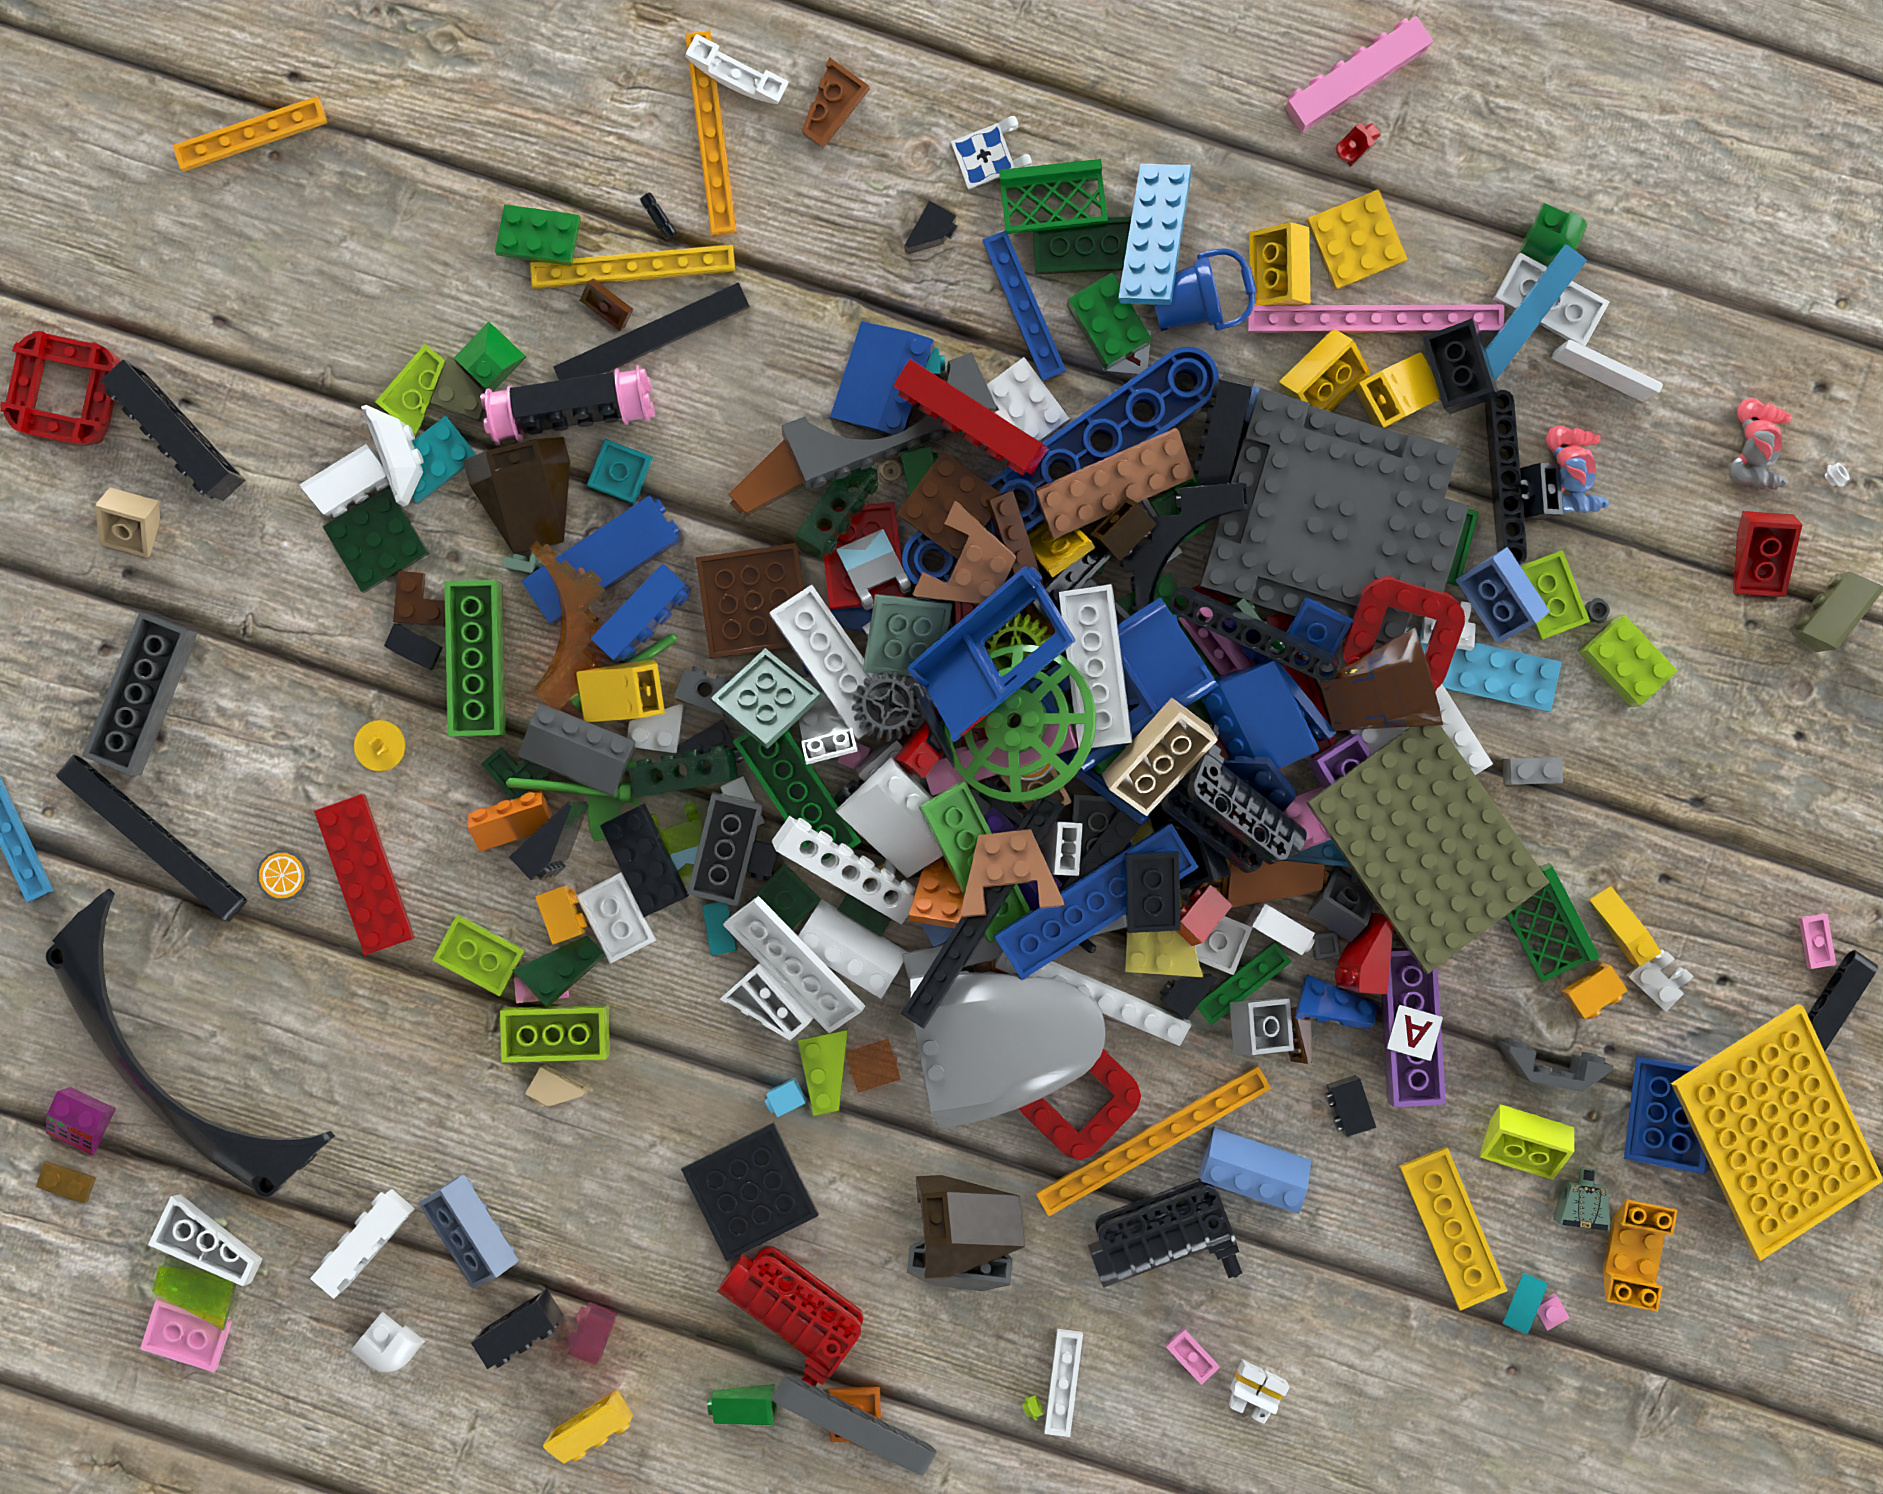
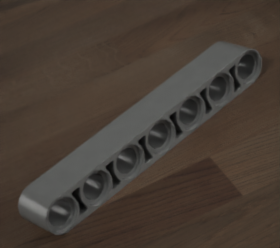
M785 1374L772 1396L773 1401L779 1406L918 1475L923 1476L937 1454L936 1449L925 1441L790 1374Z

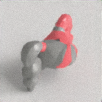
M1749 398L1743 400L1737 407V418L1744 428L1746 443L1742 454L1732 462L1729 468L1730 477L1736 484L1753 485L1762 490L1766 487L1777 490L1779 486L1784 488L1788 485L1787 479L1776 472L1767 471L1766 468L1776 463L1782 448L1780 428L1773 423L1787 424L1791 421L1792 414H1787L1784 409L1777 408L1770 403L1764 405L1758 399ZM1749 463L1753 467L1745 469L1744 464Z

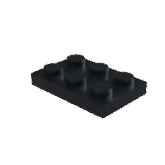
M1179 852L1125 853L1127 932L1181 931Z

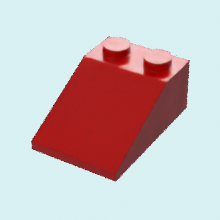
M1742 511L1736 541L1733 593L1786 597L1803 526L1794 514Z
M1372 912L1367 926L1352 942H1348L1335 970L1336 987L1360 993L1388 994L1393 926L1384 914Z

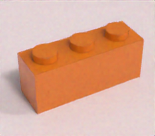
M542 791L529 792L519 798L504 800L497 805L479 808L469 813L468 830L479 852L533 835L552 817V812Z

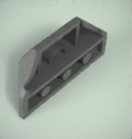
M924 1238L909 1248L907 1273L929 1285L974 1291H986L1010 1285L1012 1258L1009 1255L951 1278L924 1279L922 1256L925 1248Z

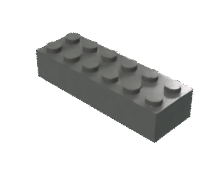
M139 612L83 752V757L128 775H142L198 632L152 614Z

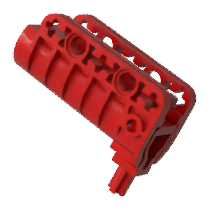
M774 1246L763 1247L753 1260L745 1254H741L717 1289L719 1294L806 1356L804 1361L806 1365L803 1371L805 1375L801 1380L813 1386H816L817 1383L824 1384L826 1379L838 1368L861 1335L864 1319L862 1310ZM770 1252H772V1253L774 1254V1257H770V1256H766V1255H768V1254H770ZM787 1267H792V1268H794V1269L796 1270L797 1274H795L793 1271H791V1270H790L789 1268H787ZM784 1277H790L792 1280H787ZM829 1297L835 1298L838 1301V1304L831 1300Z

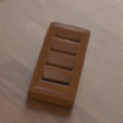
M1292 1007L1291 1019L1294 1050L1288 1051L1291 1062L1310 1064L1312 1063L1311 1018L1296 1019L1297 1007Z

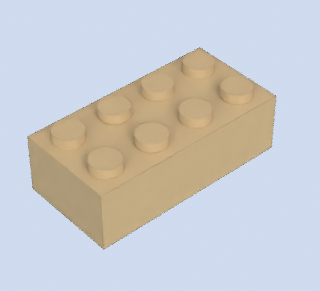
M1171 698L1133 739L1132 743L1102 773V776L1109 790L1147 816L1218 739L1207 723Z

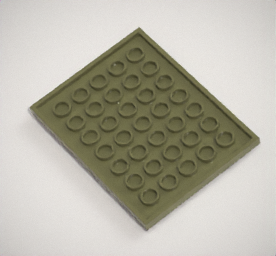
M1441 725L1407 728L1306 802L1424 973L1429 974L1550 883Z

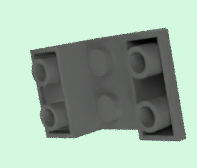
M1506 1037V1041L1497 1040L1496 1044L1514 1072L1533 1083L1583 1092L1613 1071V1065L1606 1063V1058L1583 1051L1581 1056L1572 1054L1570 1070L1553 1067L1552 1071H1550V1068L1534 1063L1536 1051L1528 1047L1529 1043Z

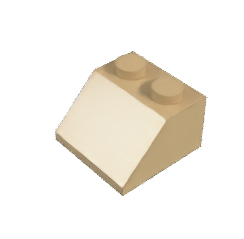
M109 487L95 505L99 545L149 558L160 524L159 501Z

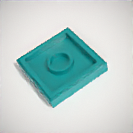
M604 438L586 486L635 505L653 457Z

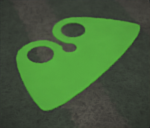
M631 760L627 770H632L638 775L637 783L631 786V792H635L643 784L644 776L641 768ZM589 795V828L594 841L606 839L600 825L621 815L620 808L624 804L623 802H619L618 799H614L612 796ZM630 796V803L634 804L635 807L640 806L639 801Z

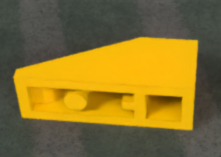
M1611 886L1589 899V902L1630 964L1641 967L1662 953L1647 929Z

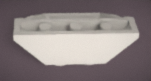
M361 406L395 501L404 507L409 504L423 474L421 464L424 461L418 449L414 448L412 442L415 439L414 433L409 425L404 424L399 419L370 406Z

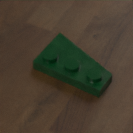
M585 936L512 971L548 1008L606 955L588 936Z

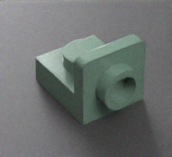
M533 547L529 562H527L528 557L513 554L512 558L504 557L502 567L508 570L532 574L543 567L545 557L542 555V550Z

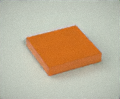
M880 1386L829 1388V1394L881 1419ZM830 1431V1442H851Z

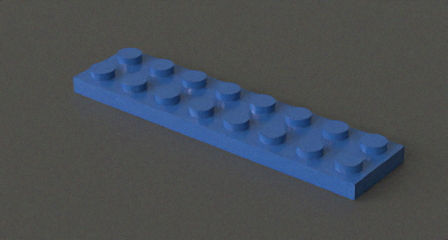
M1169 822L1061 891L1060 894L1065 906L1041 909L1039 905L994 934L995 939L1021 980L1126 914L1125 853L1178 851L1179 879L1198 868V865L1172 823Z

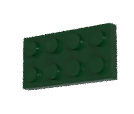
M1132 217L1108 218L1107 224L1034 231L1035 275L1123 270Z

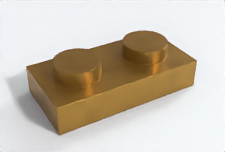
M47 1161L43 1163L36 1188L86 1203L89 1200L96 1177Z

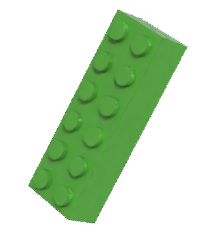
M497 580L444 581L448 736H506L503 583Z

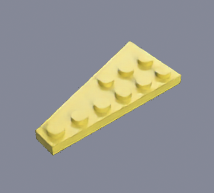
M1148 819V821L1141 825L1133 836L1132 846L1154 833L1151 819ZM1180 893V907H1181V906L1184 905V904H1183V900H1182L1181 893ZM1176 931L1127 932L1125 972L1203 977L1195 946H1191Z

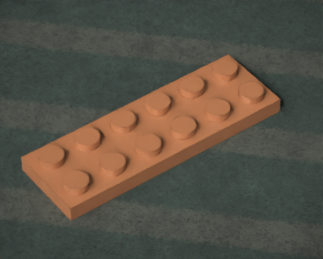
M1174 428L1034 489L1050 536L1055 539L1110 515L1127 497L1135 502H1139L1192 479L1194 475L1179 430Z

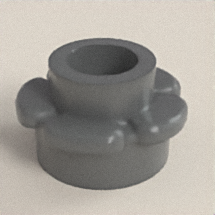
M1595 598L1585 605L1586 612L1592 623L1604 622L1610 613L1609 605L1600 598Z

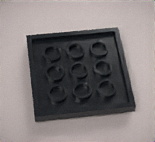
M774 1122L681 1168L726 1262L819 1216V1212Z

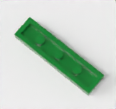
M1275 941L1238 969L1234 975L1228 977L1204 996L1196 1008L1212 1026L1230 1011V1002L1245 1000L1289 965L1291 960Z

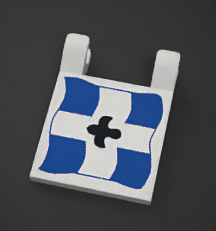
M1010 116L997 124L951 141L968 190L999 179V170L1032 166L1029 154L1022 155L1012 161L1003 137V133L1018 129V122L1015 116Z

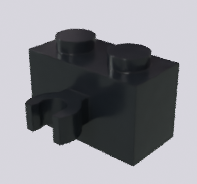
M1540 462L1520 468L1521 481L1514 482L1513 485L1519 486L1522 493L1521 495L1514 496V499L1517 501L1523 500L1524 519L1543 520L1563 515L1560 465Z

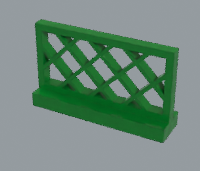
M1101 159L999 170V186L1006 235L1108 223ZM1097 181L1098 189L1093 195H1090L1081 188L1086 182ZM1061 184H1068L1074 189L1067 199L1056 191ZM1035 187H1043L1048 191V194L1042 201L1031 194ZM1017 189L1023 196L1015 204L1007 198L1006 190ZM1077 192L1088 199L1081 209L1070 202ZM1052 195L1063 202L1056 212L1045 205ZM1026 198H1029L1038 205L1030 215L1019 207ZM1091 203L1101 209L1100 217H1090L1085 213V210ZM1066 205L1077 213L1072 220H1065L1059 215ZM1041 208L1052 216L1045 223H1040L1033 218ZM1015 211L1026 218L1022 225L1010 226V217Z
M1550 863L1540 867L1550 883L1542 888L1540 895L1536 893L1532 895L1539 898L1535 911L1521 908L1522 904L1515 908L1514 915L1511 912L1507 914L1542 983L1589 960L1592 962L1600 958L1554 867ZM1546 890H1547V892H1548L1550 898L1545 897ZM1543 900L1552 902L1555 905L1552 917L1539 914ZM1519 911L1533 915L1528 929L1518 926L1516 920ZM1558 913H1559V915H1560L1562 921L1556 919ZM1537 917L1551 921L1546 934L1533 930ZM1554 923L1565 925L1567 932L1564 940L1550 936ZM1521 931L1527 932L1525 938ZM1531 934L1545 938L1540 951L1529 947L1528 941ZM1570 936L1574 943L1568 942ZM1548 940L1562 943L1558 957L1544 953ZM1566 945L1577 948L1581 957L1573 961L1562 959ZM1533 953L1539 955L1537 961ZM1543 956L1556 960L1554 969L1543 974L1539 967Z

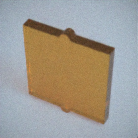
M889 1039L846 1051L851 1068L849 1074L853 1075L858 1093L901 1080L896 1065L897 1057L893 1055Z

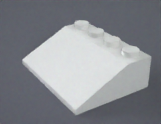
M892 757L836 809V812L906 878H909L943 856L919 809L920 805L934 797Z

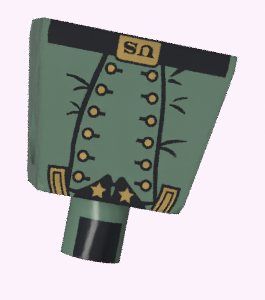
M1580 1167L1578 1181H1564L1553 1220L1565 1226L1610 1231L1608 1190L1604 1186L1594 1183L1596 1170Z

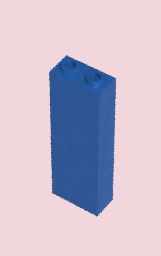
M649 495L521 581L549 624L556 625L681 541L677 536L681 531L673 520L667 521L663 515L667 510L659 499L654 501Z

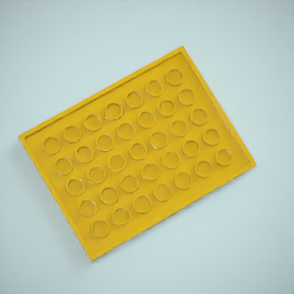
M1796 1004L1671 1083L1753 1257L1759 1261H1762L1883 1182L1881 1173L1802 1005Z

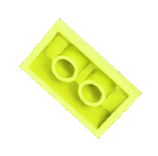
M1500 1104L1490 1119L1480 1151V1158L1554 1180L1574 1153V1127Z

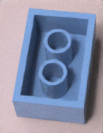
M1508 547L1473 566L1455 579L1497 644L1536 624L1550 612Z

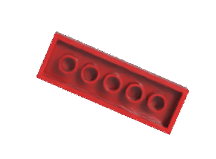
M909 359L893 385L899 389L898 396L914 406L919 402L921 404L919 409L936 420L941 416L943 419L940 423L956 433H959L960 430L964 431L965 433L962 437L979 448L983 443L987 446L984 451L1000 461L1003 458L1008 459L1009 461L1006 465L1021 475H1024L1025 472L1032 475L1049 449L1043 443L911 359Z

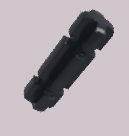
M649 192L643 195L640 201L644 208L648 209L647 212L657 228L661 229L660 232L664 239L670 240L677 234L672 224H669V219L652 193Z

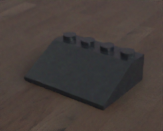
M586 801L568 802L509 856L530 881L551 878L553 875L557 876L566 867L564 862L569 859L589 806Z

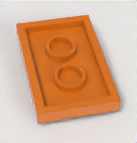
M940 857L923 868L909 911V921L955 928L961 919L964 895L944 857Z

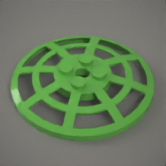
M1008 646L989 653V656L993 659L1003 654L1013 653L1011 667L999 670L1002 677L1023 661L1024 652H1033L1039 646ZM1059 655L1054 659L1062 667L1050 677L1041 671L1033 676L1043 682L1033 693L1019 688L973 727H984L989 739L980 751L973 740L971 729L964 734L967 746L975 757L967 769L962 766L955 753L953 742L950 739L952 735L945 724V734L954 754V766L964 780L976 790L989 797L1003 801H1033L1048 796L1062 788L1083 766L1095 737V703L1091 689L1084 676L1063 656ZM1069 674L1075 680L1081 692L1085 713L1068 712L1065 696L1057 684ZM1050 691L1053 692L1057 700L1059 713H1046V709L1040 701ZM1019 714L1021 723L1018 727L1012 728L1010 726V719L1012 716ZM1047 724H1059L1057 736L1049 748L1041 740L1045 734ZM1085 724L1080 747L1073 760L1067 765L1056 754L1065 741L1068 725ZM996 748L1008 752L1009 768L998 766L987 758ZM1034 748L1042 756L1032 764L1020 767L1019 753ZM1048 763L1060 773L1054 780L1044 786L1022 792L1020 776L1036 772ZM981 766L996 774L1009 776L1011 792L991 789L974 779V776Z

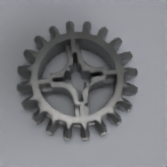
M883 671L882 679L879 678L877 673H874L872 675L873 682L865 678L863 680L865 687L858 685L856 690L859 694L853 695L852 698L853 701L859 703L852 705V711L860 712L854 715V721L863 720L859 725V729L862 730L867 726L869 730L866 735L870 737L874 731L877 733L876 740L880 741L882 734H885L887 742L891 741L892 734H894L897 740H900L902 738L901 731L906 735L910 734L909 726L915 728L918 724L913 718L921 717V713L915 710L918 709L914 702L916 697L914 693H911L915 685L911 683L906 686L907 677L905 676L901 681L896 680L898 677L896 672L893 673L891 679L888 678L887 671ZM878 688H887L886 694L882 697H867ZM896 691L904 697L907 708L896 700ZM890 696V710L886 713L884 717L885 710L883 705ZM866 705L878 713V723L870 717ZM900 714L906 716L902 722L886 726L889 717H899Z

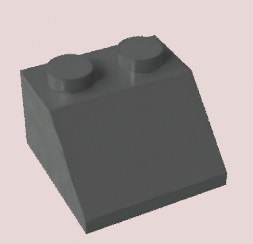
M1336 865L1328 876L1327 884L1323 885L1322 890L1315 896L1308 915L1349 942H1352L1367 926L1375 901L1364 886L1351 884V874Z

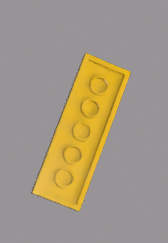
M1442 1147L1399 1165L1457 1308L1461 1311L1506 1292L1507 1288L1448 1147Z

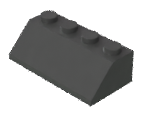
M540 703L528 725L518 758L614 797L634 756L635 741Z

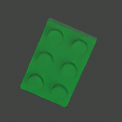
M504 204L495 253L497 256L572 266L581 217L578 214Z

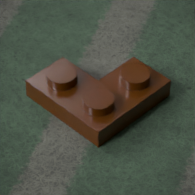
M398 571L393 622L445 627V600L423 599L426 574Z

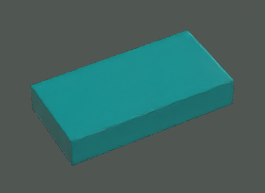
M714 902L702 905L711 956L737 951L735 937L723 926L725 921L731 917L729 904Z

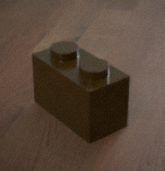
M1127 497L1091 535L1108 555L1121 561L1129 556L1133 548L1150 534L1156 523L1139 503Z

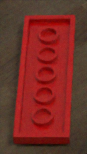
M360 794L315 810L316 819L364 956L414 939L415 936L366 795Z

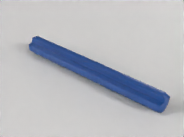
M1068 751L1057 754L1067 765L1070 764L1072 754ZM1081 768L1075 776L1137 823L1143 825L1148 821L1150 813L1145 816L1109 790L1103 777L1095 771L1089 769L1085 772Z

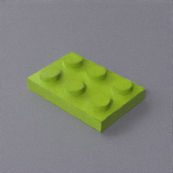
M1563 550L1520 566L1550 611L1534 624L1539 640L1590 622Z
M458 914L455 916L432 961L488 991L502 996L514 974L512 970L518 967L526 950Z

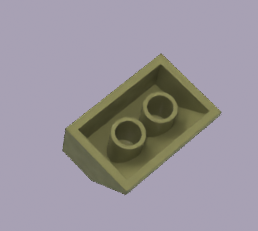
M1853 572L1835 574L1827 583L1829 587L1825 593L1819 594L1811 604L1813 608L1809 613H1805L1798 619L1795 624L1797 628L1792 634L1815 652L1838 649L1882 594L1883 586Z

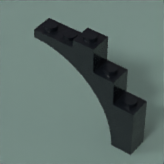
M1246 483L1180 488V494H1177L1176 502L1178 510H1181V514L1151 517L1156 523L1148 535L1150 539L1152 538V543L1137 544L1129 556L1119 561L1120 566L1124 568V572L1134 571V576L1131 577V589L1135 592L1136 602H1133L1132 607L1133 614L1154 602L1157 584L1163 568L1172 553L1187 536L1200 526L1222 515L1248 510Z

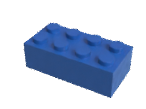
M662 563L591 639L612 660L620 663L623 660L627 662L637 652L634 648L641 641L646 643L655 633L652 630L659 623L663 625L672 616L670 611L676 605L680 607L690 597L688 592L691 589L670 568Z

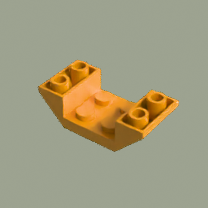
M1629 1199L1624 1200L1612 1218L1603 1263L1605 1301L1658 1312L1663 1286L1657 1283L1656 1279L1665 1234L1673 1235L1677 1209Z

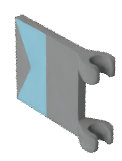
M884 529L836 549L864 610H870L874 605L868 590L892 579H896L902 594L911 591V582L905 574Z

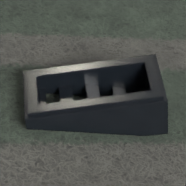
M998 775L989 778L985 783V786L991 789L1011 792L1009 786ZM982 792L979 793L982 799L1018 825L1022 823L1029 811L1022 802L1003 801L989 797Z

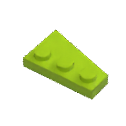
M424 344L375 402L392 417L409 425L414 435L417 436L446 361Z
M848 1029L798 1039L814 1116L839 1111Z

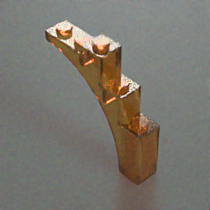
M536 541L529 549L543 563L553 579L560 601L561 631L555 656L547 672L535 686L534 691L551 708L560 710L579 690L576 672L600 668L594 661L597 657L586 646L592 641L591 637L601 628L597 623L600 618L589 607L605 589L600 584L602 578L592 569L589 572L582 567L576 570L566 560L561 563L555 558L558 553L547 543L542 546Z

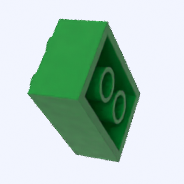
M1113 273L1070 297L1066 305L1105 371L1147 347L1152 340L1133 306L1128 303L1119 302L1120 284Z

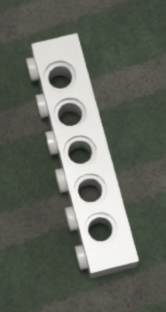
M791 816L788 817L772 840L777 852L902 925L909 915L916 889L913 885L905 880L902 883L896 880L895 875L885 868L879 870L874 867L875 864L867 857L861 856L859 858L854 855V851L847 845L841 843L839 846L832 842V837L823 831L817 833L812 830V826L801 818L796 820ZM806 840L811 841L808 846L800 847L802 842ZM832 853L830 858L821 859L824 854ZM846 866H853L850 871L842 872ZM873 878L871 883L863 884L866 879ZM894 890L891 895L884 896L887 891Z

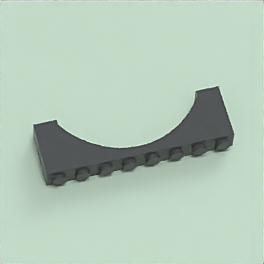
M972 352L948 361L947 373L949 376L947 383L995 413L996 404ZM927 414L914 426L899 434L880 439L859 440L845 438L824 431L809 423L806 416L782 425V436L805 489L809 487L819 488L825 485L827 480L835 477L842 479L855 469L860 468L864 470L870 468L876 461L883 458L884 460L893 459L901 451L916 450L924 442L930 440L932 442L939 441L946 436L945 434L953 432V430L940 423L943 419L941 416L936 420Z

